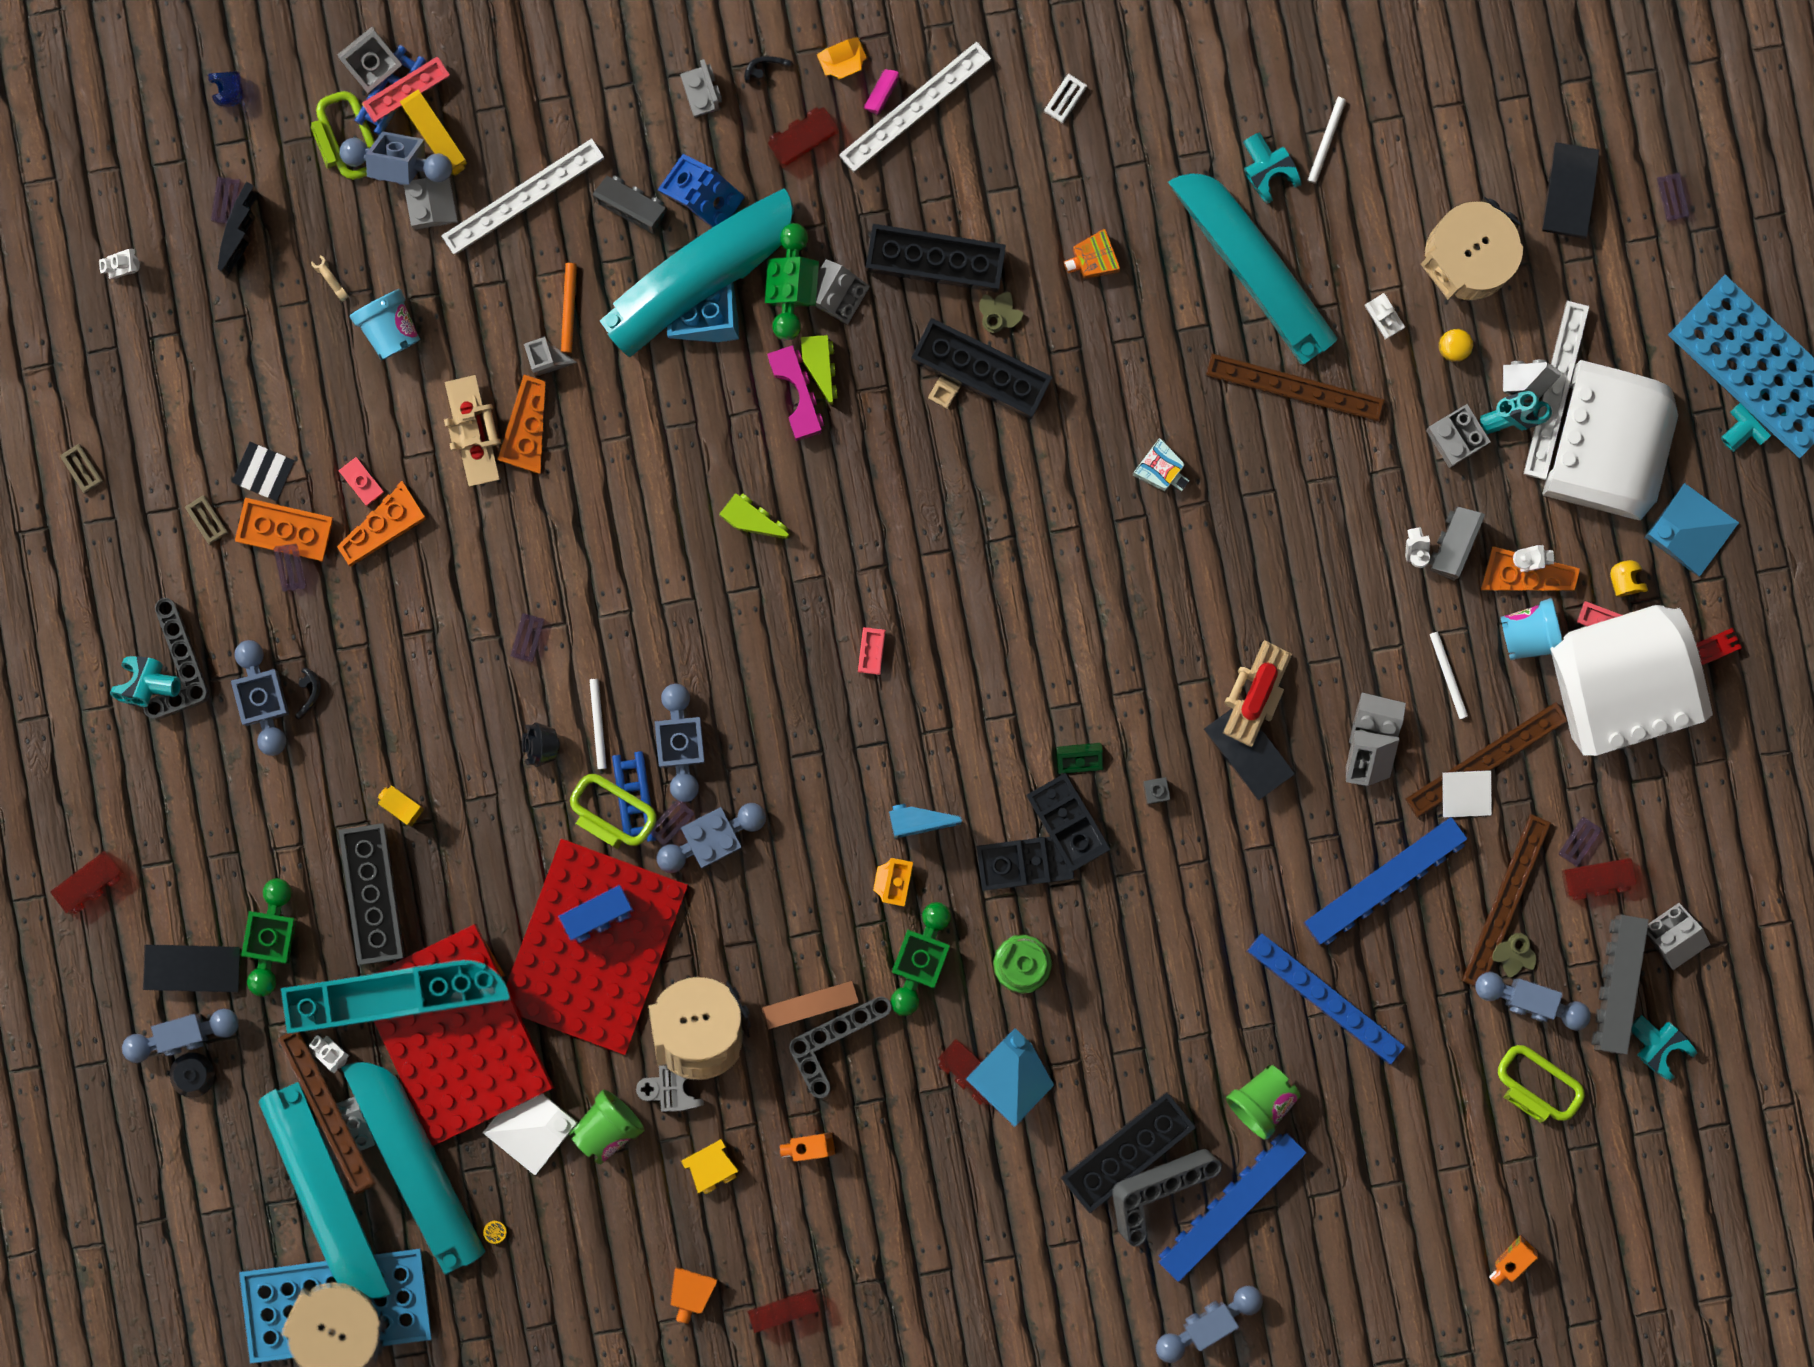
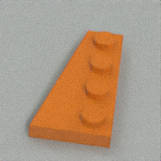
M523 375L497 461L540 474L545 381Z
M401 481L397 488L390 495L388 494L374 511L370 512L367 519L360 526H357L337 547L347 564L351 567L426 520L404 482Z
M1494 546L1491 547L1481 590H1575L1579 568L1554 562V564L1545 565V568L1521 572L1520 568L1513 561L1515 552Z

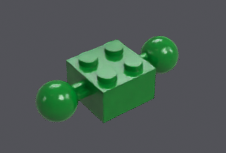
M797 223L786 225L780 235L781 245L787 250L786 258L768 259L765 304L782 307V313L775 317L772 328L774 334L784 341L793 340L799 335L801 330V322L794 314V307L816 306L819 261L798 257L799 251L808 242V233L802 225Z
M280 878L269 880L263 888V898L268 903L267 914L249 911L241 956L259 959L257 969L253 970L247 979L248 989L252 994L259 997L271 994L276 987V977L271 971L272 961L290 963L297 919L280 916L282 906L286 905L292 896L289 883Z
M930 903L923 910L922 920L926 926L923 935L907 929L892 973L906 978L904 986L895 990L890 1000L893 1011L898 1015L909 1016L918 1009L919 997L916 990L919 983L932 988L935 987L950 947L948 944L935 940L938 931L945 929L951 920L950 910L943 903Z

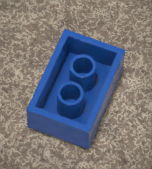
M619 885L559 915V918L570 940L581 943L591 938L589 933L595 930L601 933L611 928V922L617 920L620 923L632 917L630 913L634 909L623 887Z

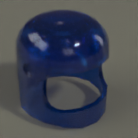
M240 72L208 74L209 83H215L218 87L219 93L212 96L217 106L232 107L243 100L244 93Z

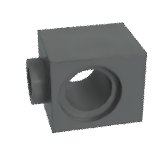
M1166 777L1143 781L1146 805L1170 800Z

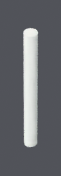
M1338 97L1308 178V181L1316 184L1346 102L1343 98Z
M1438 632L1430 634L1459 719L1468 717Z
M591 679L590 690L598 769H607L599 679Z

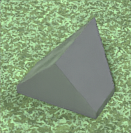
M545 337L524 344L535 377L577 363L549 343Z

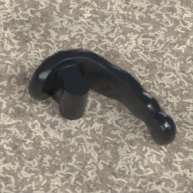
M774 56L755 58L746 67L744 81L745 83H750V76L758 80L763 77V71L755 68L760 63L769 62L793 67V62Z
M302 668L301 672L306 674V676L299 680V686L309 688L312 684L313 690L307 703L296 713L295 718L298 720L303 718L312 708L321 690L319 677L308 668Z

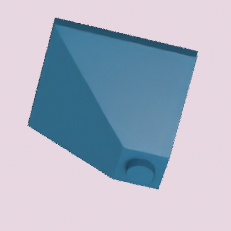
M733 282L707 297L668 325V338L708 342L739 339L738 314Z
M1684 483L1645 538L1700 577L1739 522Z
M906 804L892 806L893 811H889L895 839L961 825L962 822L959 816L916 807L906 808Z
M1016 1028L966 1078L1014 1127L1054 1086L1032 1044Z

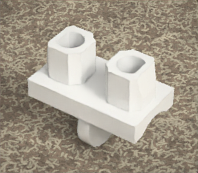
M127 249L110 255L107 259L99 260L100 272L109 273V279H116L127 274L136 273L140 268V263L134 255L135 249Z
M1384 293L1364 305L1385 339L1405 328Z
M1421 527L1409 529V538L1406 540V561L1411 562L1415 567L1423 568L1430 561L1429 535L1423 537Z
M1537 545L1517 550L1513 555V561L1520 568L1521 572H1529L1545 568V565L1554 564L1553 550H1544V545Z
M317 1035L309 1045L314 1050L313 1054L333 1073L345 1065L349 1056L327 1035L324 1039Z

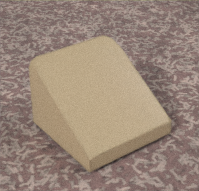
M940 376L928 398L948 409L961 386Z

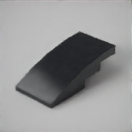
M1555 142L1545 199L1543 232L1586 239L1594 195L1599 149Z
M247 181L234 203L220 246L217 269L226 278H228L251 242L250 238L246 235V231L255 219L250 208L260 193L254 185Z
M1230 709L1204 728V731L1243 783L1247 785L1257 801H1259L1295 773L1261 728L1252 747L1224 734L1223 732L1233 709Z
M1066 773L1026 795L1070 872L1110 851L1108 844Z
M1050 837L976 846L982 891L1075 879L1074 871L1070 872Z
M144 945L143 990L238 992L240 947Z

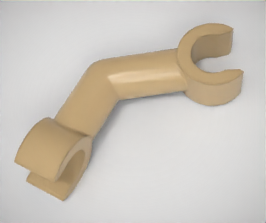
M320 256L322 259L320 265L316 266L313 262L311 264L316 272L323 275L338 298L343 302L349 296L329 270L328 262L323 256Z

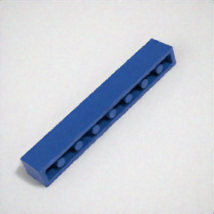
M1448 818L1307 919L1303 924L1319 945L1323 942L1325 945H1328L1337 938L1335 934L1341 929L1346 932L1355 925L1353 921L1359 916L1364 919L1374 912L1372 910L1373 906L1378 903L1382 906L1391 900V893L1396 890L1399 893L1410 886L1408 881L1416 877L1418 880L1427 874L1428 870L1426 868L1430 865L1438 866L1447 859L1444 855L1451 850L1453 853H1456L1465 846L1463 842L1467 840L1466 836L1453 818Z
M1261 933L1246 951L1387 1064H1392L1405 1047L1264 934Z
M1279 1133L1270 1142L1273 1146L1267 1152L1262 1150L1255 1157L1257 1162L1251 1168L1246 1166L1239 1173L1241 1178L1235 1184L1231 1182L1224 1188L1223 1192L1225 1194L1220 1200L1215 1198L1206 1207L1209 1211L1204 1216L1199 1214L1190 1223L1193 1227L1187 1233L1183 1230L1174 1239L1177 1243L1171 1249L1167 1246L1158 1255L1161 1258L1158 1263L1177 1282L1306 1154L1287 1133L1283 1136Z

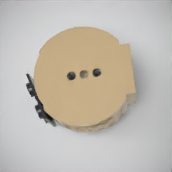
M1484 197L1481 202L1461 204L1450 210L1430 233L1425 247L1426 259L1421 265L1447 299L1454 295L1464 300L1486 298L1497 292L1514 275L1521 263L1523 246L1520 243L1517 231L1521 222L1518 221V218L1513 213L1505 212L1495 200Z
M688 978L669 986L659 996L657 1004L649 1005L658 1066L667 1065V1069L681 1077L700 1080L718 1076L735 1064L739 1058L742 1046V1029L747 1038H749V1028H751V1023L748 1019L750 1013L746 1005L742 1006L740 1004V995L736 987L732 988L728 981H726L725 986L709 978Z
M325 1283L313 1287L311 1292L302 1288L282 1329V1335L288 1337L290 1351L301 1367H363L371 1358L373 1352L374 1362H377V1356L382 1357L384 1343L383 1340H380V1335L386 1332L387 1317H383V1311H380L378 1318L373 1303L357 1288L344 1283Z

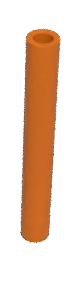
M566 263L562 353H572L576 263Z

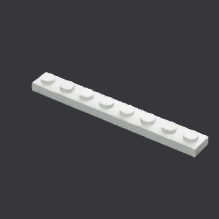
M975 42L840 153L839 156L853 173L856 172L986 65L991 58L978 42Z
M590 139L443 234L442 238L455 256L602 161L604 156L594 141Z
M1570 301L1566 302L1551 365L1561 371V376L1542 397V401L1547 402L1551 406L1552 415L1548 421L1535 426L1523 475L1543 480L1547 478L1589 306ZM1545 406L1539 409L1538 417L1546 414L1547 408Z

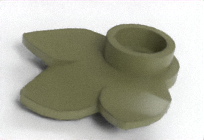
M1010 292L1000 294L995 299L987 294H984L981 298L979 310L983 315L982 324L986 331L997 333L1003 327L1012 328L1016 326L1022 319L1023 312L1012 309L1013 301ZM995 318L998 321L997 325L992 326L990 325L989 320Z
M1515 933L1510 936L1507 942H1501L1496 946L1492 960L1502 962L1506 975L1513 977L1522 967L1533 970L1536 964V955L1529 948L1530 941L1528 937L1521 933ZM1517 940L1521 942V946L1519 948L1515 947V942Z

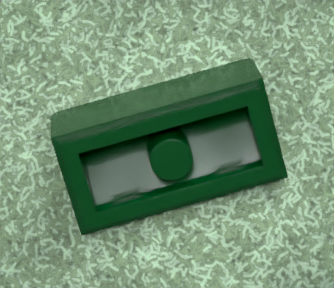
M1101 743L1056 747L1059 774L1104 770Z

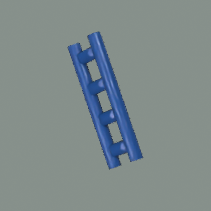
M399 45L394 55L402 65L411 69L408 74L424 65L426 60L423 57L418 56L414 62L404 56L407 49ZM392 73L373 88L367 99L382 91L387 82L393 84L400 80V78ZM362 106L354 121L362 125L366 119L377 125L374 132L380 136L382 131H385L396 110L374 123Z
M643 751L634 752V760L622 761L621 755L612 756L616 785L627 792L640 790L641 800L651 806ZM636 768L638 782L625 784L623 770ZM618 797L623 832L629 836L636 837L644 826L632 828L630 815L643 813L645 824L648 817L644 812L632 805L628 806V802ZM655 828L649 834L647 842L656 841Z

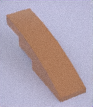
M850 981L763 1007L762 1011L768 1029H772L859 1002L853 982Z

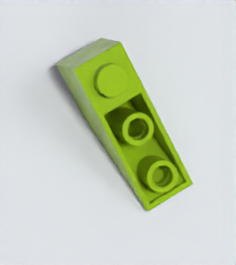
M828 335L801 337L803 364L829 405H833V399H837L836 385L831 384V377L835 376V365L830 363L829 358L830 354H834L833 341H828Z
M735 493L719 514L722 519L739 531L785 539L789 538L788 528L779 521L775 524L769 519L771 515L761 507L757 510L751 505L753 501L743 493L741 496Z

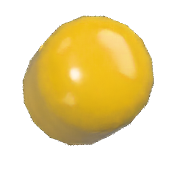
M1461 329L1445 332L1439 341L1441 355L1446 360L1452 362L1466 359L1473 349L1471 336Z
M1627 560L1619 562L1612 567L1610 576L1616 597L1648 591L1646 583L1637 584L1636 574L1642 571L1641 565L1638 562Z

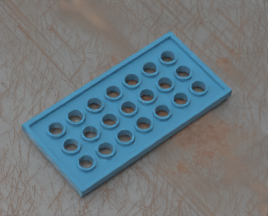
M1724 275L1668 336L1798 458H1801L1814 444V417L1807 413V408L1814 409V357L1730 278ZM1722 301H1727L1731 305V310L1724 309ZM1709 315L1716 317L1718 321L1717 325L1711 324L1709 322ZM1739 316L1747 320V326L1739 323ZM1695 330L1702 331L1704 339L1697 338ZM1725 331L1732 332L1734 340L1727 339ZM1760 332L1764 337V341L1757 340L1754 333ZM1711 345L1718 346L1721 353L1719 355L1713 353ZM1741 346L1748 347L1750 355L1743 354ZM1771 347L1779 349L1780 356L1773 355ZM1729 360L1735 362L1737 370L1730 369L1727 362ZM1758 361L1766 364L1767 371L1759 369ZM1788 362L1795 364L1797 368L1796 372H1792L1789 370L1787 366ZM1744 376L1751 377L1753 385L1746 384ZM1774 377L1781 378L1783 386L1776 385ZM1804 378L1811 379L1813 387L1806 386ZM1761 391H1765L1769 394V401H1765L1764 399H1762L1760 395ZM1791 392H1795L1799 395V402L1792 400L1790 396ZM1777 407L1784 408L1786 416L1779 415ZM1794 422H1798L1802 425V432L1795 430L1793 426Z
M421 1249L375 1254V1259L381 1272L384 1274V1280L391 1294L386 1296L387 1303L382 1307L376 1305L374 1299H370L377 1311L378 1318L380 1311H383V1316H386L390 1321L385 1334L381 1333L380 1340H383L384 1343L383 1346L431 1340ZM326 1261L239 1272L250 1363L294 1358L290 1351L288 1337L282 1335V1329L288 1318L284 1314V1309L288 1305L294 1306L307 1280L315 1281L317 1286L327 1283V1279L333 1275ZM397 1268H404L406 1270L407 1277L405 1280L399 1281L395 1278L394 1272ZM286 1282L291 1283L294 1287V1292L290 1296L284 1295L281 1290L282 1285ZM263 1285L271 1289V1295L267 1299L259 1295V1289ZM401 1290L407 1291L410 1295L409 1301L405 1304L400 1303L397 1299V1294ZM265 1308H270L274 1312V1318L271 1321H265L262 1318V1311ZM403 1313H408L412 1316L410 1326H403L400 1323V1316ZM267 1331L275 1332L277 1336L275 1343L268 1344L265 1341L264 1335Z

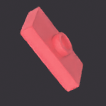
M357 457L338 470L366 506L384 493Z
M863 627L858 673L880 675L885 630Z

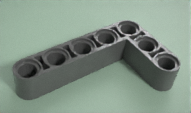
M168 598L158 600L155 605V612L183 685L178 694L181 696L182 702L178 707H173L171 704L172 696L159 695L151 698L148 706L144 707V713L149 718L155 720L200 705L209 698V690L179 608L174 601ZM170 603L172 611L168 615H163L161 611L162 606ZM173 624H178L180 627V631L176 636H171L169 633V629ZM186 645L187 654L179 657L177 655L178 647ZM193 666L195 668V675L191 678H186L185 669ZM196 687H201L203 690V695L199 699H194L192 695ZM154 703H159L161 707L157 715H152L150 712V707Z
M877 997L791 1041L790 1052L814 1097L823 1098L830 1092V1084L814 1052L887 1016L891 1011V1003L887 998ZM880 1000L885 1001L888 1005L887 1011L882 1014L876 1012L874 1008L876 1002ZM860 1010L865 1011L868 1016L866 1022L862 1024L857 1023L854 1019L855 1013ZM840 1020L847 1024V1030L842 1034H838L834 1030V1024ZM820 1030L824 1031L827 1035L826 1041L822 1044H818L814 1040V1034ZM797 1041H803L806 1044V1051L802 1054L794 1051L793 1046ZM807 1061H813L816 1064L817 1068L813 1074H807L803 1069ZM821 1081L826 1084L827 1089L824 1094L819 1095L814 1092L813 1087L816 1082Z
M1202 1149L1117 1183L1113 1189V1198L1119 1233L1131 1246L1141 1245L1146 1239L1143 1205L1217 1176L1222 1168L1221 1162L1209 1150Z

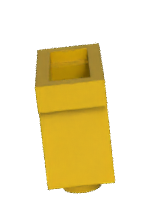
M392 785L389 788L385 787L378 796L380 799L378 804L410 827L413 826L424 811L422 806Z
M722 1139L681 1161L685 1169L690 1167L698 1193L703 1191L704 1194H707L716 1189V1183L722 1180L724 1183H727L737 1178L735 1173L739 1170L723 1151V1148L726 1146Z

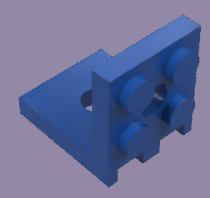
M682 154L658 188L661 194L688 207L711 228L731 217L745 198L742 193L713 168L685 154ZM719 197V203L714 207L713 202Z

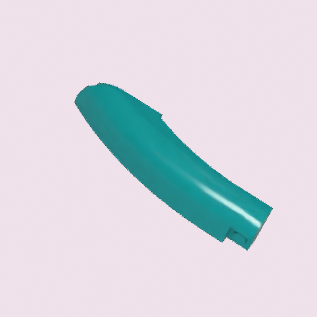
M1185 174L1168 181L1172 190L1215 251L1247 289L1300 364L1307 363L1336 342L1338 338L1301 285L1222 183L1202 174Z
M784 188L711 228L662 262L613 303L615 308L605 315L600 322L608 332V336L628 357H632L685 312L737 279H743L781 246V232L786 225L791 223L792 214H794L793 203L787 190Z
M470 960L452 961L281 988L287 1034L405 1017L510 999L504 981L493 969L482 963Z
M355 1062L342 1066V1071L371 1133L419 1229L444 1274L463 1265L466 1266L485 1253V1249L454 1191L401 1082L388 1069L371 1064L370 1062Z
M297 1082L279 1091L275 1089L267 1093L258 1101L333 1277L337 1283H344L357 1288L369 1299L391 1295L359 1218L317 1127L316 1120L300 1083Z

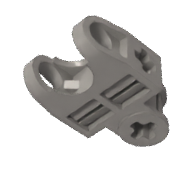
M659 1066V1077L644 1078L636 1086V1093L642 1100H661V1111H679L704 1105V1099H694V1097L685 1094L683 1084L687 1078L671 1071V1086H669L667 1066ZM645 1083H649L650 1087H654V1091L650 1092V1096H646V1093L641 1091V1087H645ZM669 1090L672 1091V1107H670V1091H669Z

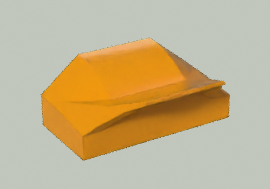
M858 37L847 39L817 54L825 76L833 75L838 79L862 70L863 61L867 59Z
M891 858L884 865L878 866L873 891L881 897L883 903L905 907L913 862Z

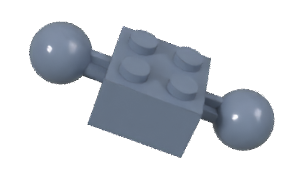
M382 131L371 148H368L365 142L358 138H349L340 147V157L345 164L354 167L366 161L367 177L380 181L386 180L401 185H409L416 174L422 171L429 180L443 182L452 173V163L447 156L436 153L425 159V140L421 138Z
M246 640L236 647L234 655L236 662L241 667L246 668L248 676L232 680L231 684L242 725L249 726L260 723L262 731L257 739L258 747L262 753L268 756H275L284 750L286 737L280 729L275 727L273 719L289 715L278 671L273 669L261 673L259 665L263 660V649L257 642Z
M670 684L663 690L661 701L663 706L670 711L671 720L655 721L658 762L660 768L676 767V776L670 783V792L676 800L688 802L696 797L699 790L696 778L690 775L689 765L705 764L701 718L684 719V709L690 702L689 691L681 684Z
M747 803L739 809L737 817L731 821H728L721 807L681 827L688 843L680 847L674 844L663 846L657 854L658 866L664 872L675 873L683 868L686 858L695 855L702 869L742 849L735 833L743 829L754 832L764 826L766 822L765 810L759 804Z
M1486 972L1478 977L1475 984L1476 992L1483 1000L1494 1001L1500 997L1507 999L1505 1005L1510 1006L1509 1011L1520 1015H1525L1526 1012L1532 1014V1019L1541 1022H1547L1548 1019H1554L1557 1016L1562 1018L1567 1028L1581 1030L1589 1024L1591 1019L1590 1010L1584 1003L1574 1001L1567 1005L1561 1004L1562 993L1522 979H1514L1512 986L1504 984L1503 979L1498 974Z
M230 1009L215 1011L210 1020L203 1022L201 1014L189 1015L151 1026L153 1037L146 1038L141 1034L128 1036L122 1044V1053L128 1061L133 1063L145 1061L151 1051L157 1050L158 1053H165V1056H172L182 1053L181 1048L187 1047V1050L203 1047V1042L208 1041L207 1035L214 1033L222 1038L232 1036L238 1029L239 1020L237 1015Z
M1252 1286L1241 1287L1235 1293L1234 1301L1227 1306L1223 1302L1213 1301L1204 1307L1206 1311L1202 1314L1194 1313L1185 1319L1187 1323L1183 1325L1186 1331L1180 1335L1165 1334L1159 1338L1156 1344L1158 1357L1167 1363L1177 1362L1183 1357L1185 1347L1191 1343H1194L1196 1348L1201 1351L1239 1328L1233 1318L1240 1313L1244 1315L1257 1313L1263 1303L1260 1291Z

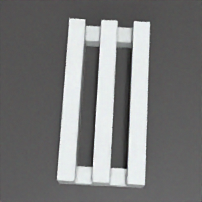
M1068 74L1044 112L1063 124L1087 88V85ZM1069 81L1073 82L1056 110H1051ZM1078 85L1080 89L1063 115L1060 116L1059 112Z

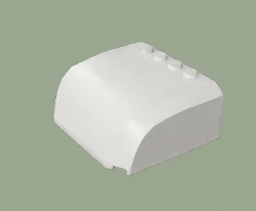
M1580 360L1574 366L1569 388L1573 389L1554 468L1547 474L1542 496L1641 520L1657 502L1678 419L1673 390L1668 385L1654 379Z
M1660 605L1644 608L1571 631L1563 637L1564 640L1555 648H1550L1571 737L1583 755L1597 756L1705 722L1713 715L1697 646L1689 624L1680 608L1671 609Z

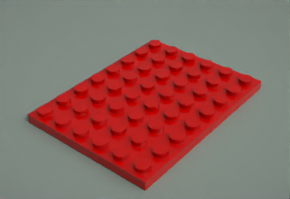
M560 839L506 984L520 1017L626 1055L688 885ZM619 885L622 886L634 909L630 913L632 917L620 923L617 920L611 922V928L601 933L597 932V930L589 933L591 938L581 943L571 941L559 915Z
M473 924L373 973L377 974L452 961L470 960L490 967L501 977L477 924ZM511 996L509 1000L374 1021L432 1146L554 1088Z

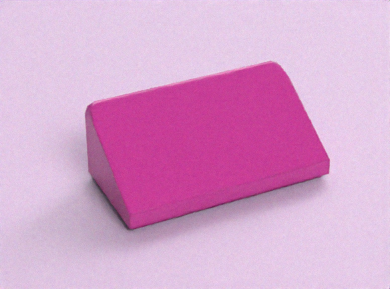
M893 70L883 71L864 108L877 116L880 115L899 80V72Z

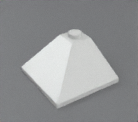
M542 1093L497 1115L483 1131V1134L536 1175L578 1122Z

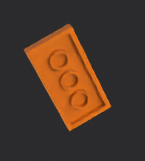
M245 498L235 542L323 562L334 518Z

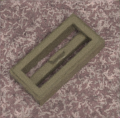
M80 444L60 455L84 494L90 489H94L98 484L103 483V480ZM74 452H79L95 477V481L91 480ZM69 455L88 482L87 486L83 484L67 459Z
M204 495L185 506L188 514L209 545L228 534ZM203 502L221 531L217 533L199 503ZM193 507H196L199 514L201 515V517L209 527L210 531L214 535L213 537H209V535L203 528L202 524L192 511Z

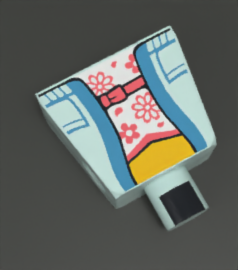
M1160 438L1133 473L1135 477L1162 491H1166L1170 484L1182 491L1189 482L1187 478L1179 473L1185 464Z

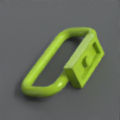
M346 91L337 92L324 97L317 104L316 113L318 120L311 123V130L326 168L337 165L338 170L344 177L352 180L367 176V167L352 171L342 161L340 148L326 116L325 108L330 104L346 100L351 104L355 117H357L361 110V105L352 93ZM365 119L362 125L359 124L367 147L371 148L375 140Z
M597 774L584 776L570 797L572 810L580 816L575 824L617 850L622 842L630 846L643 843L656 823V813L650 805ZM596 783L647 815L648 820L638 836H629L579 804V798L588 784Z
M1524 1045L1511 1047L1499 1064L1498 1076L1510 1088L1503 1098L1540 1123L1544 1122L1549 1115L1559 1121L1571 1119L1583 1103L1585 1098L1583 1086L1529 1047ZM1516 1055H1525L1575 1090V1099L1566 1111H1558L1507 1075V1068Z

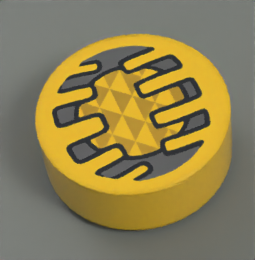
M491 1221L485 1226L483 1234L488 1242L497 1244L505 1239L507 1230L502 1222Z

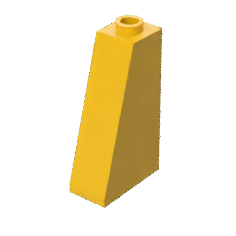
M416 90L401 100L400 104L431 151L434 154H443L450 159L454 175L462 172L465 169L464 165L467 164L465 158L421 92Z

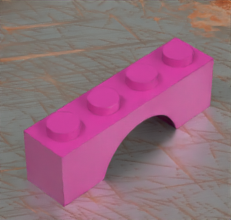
M792 345L768 353L767 357L774 377L791 382L798 390L800 396L797 409L789 416V422L796 441L822 433L820 427L824 426L821 414L815 413L813 406L817 405L814 393L808 392L806 385L810 384L806 371L801 372L799 364L803 363L799 350L794 351Z

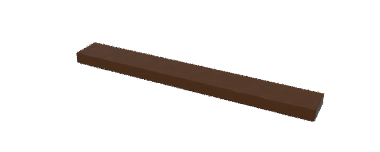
M1213 353L1211 354L1206 372L1208 377L1377 422L1380 421L1385 399Z
M1555 702L1446 773L1491 771L1567 722V717L1558 703ZM1443 775L1405 798L1416 818L1443 802Z
M1532 814L1529 815L1461 981L1475 986L1480 975L1491 971L1494 964L1492 960L1493 952L1496 946L1504 940L1551 822Z
M301 1032L285 1034L279 1037L278 1040L354 1194L357 1195L376 1185Z

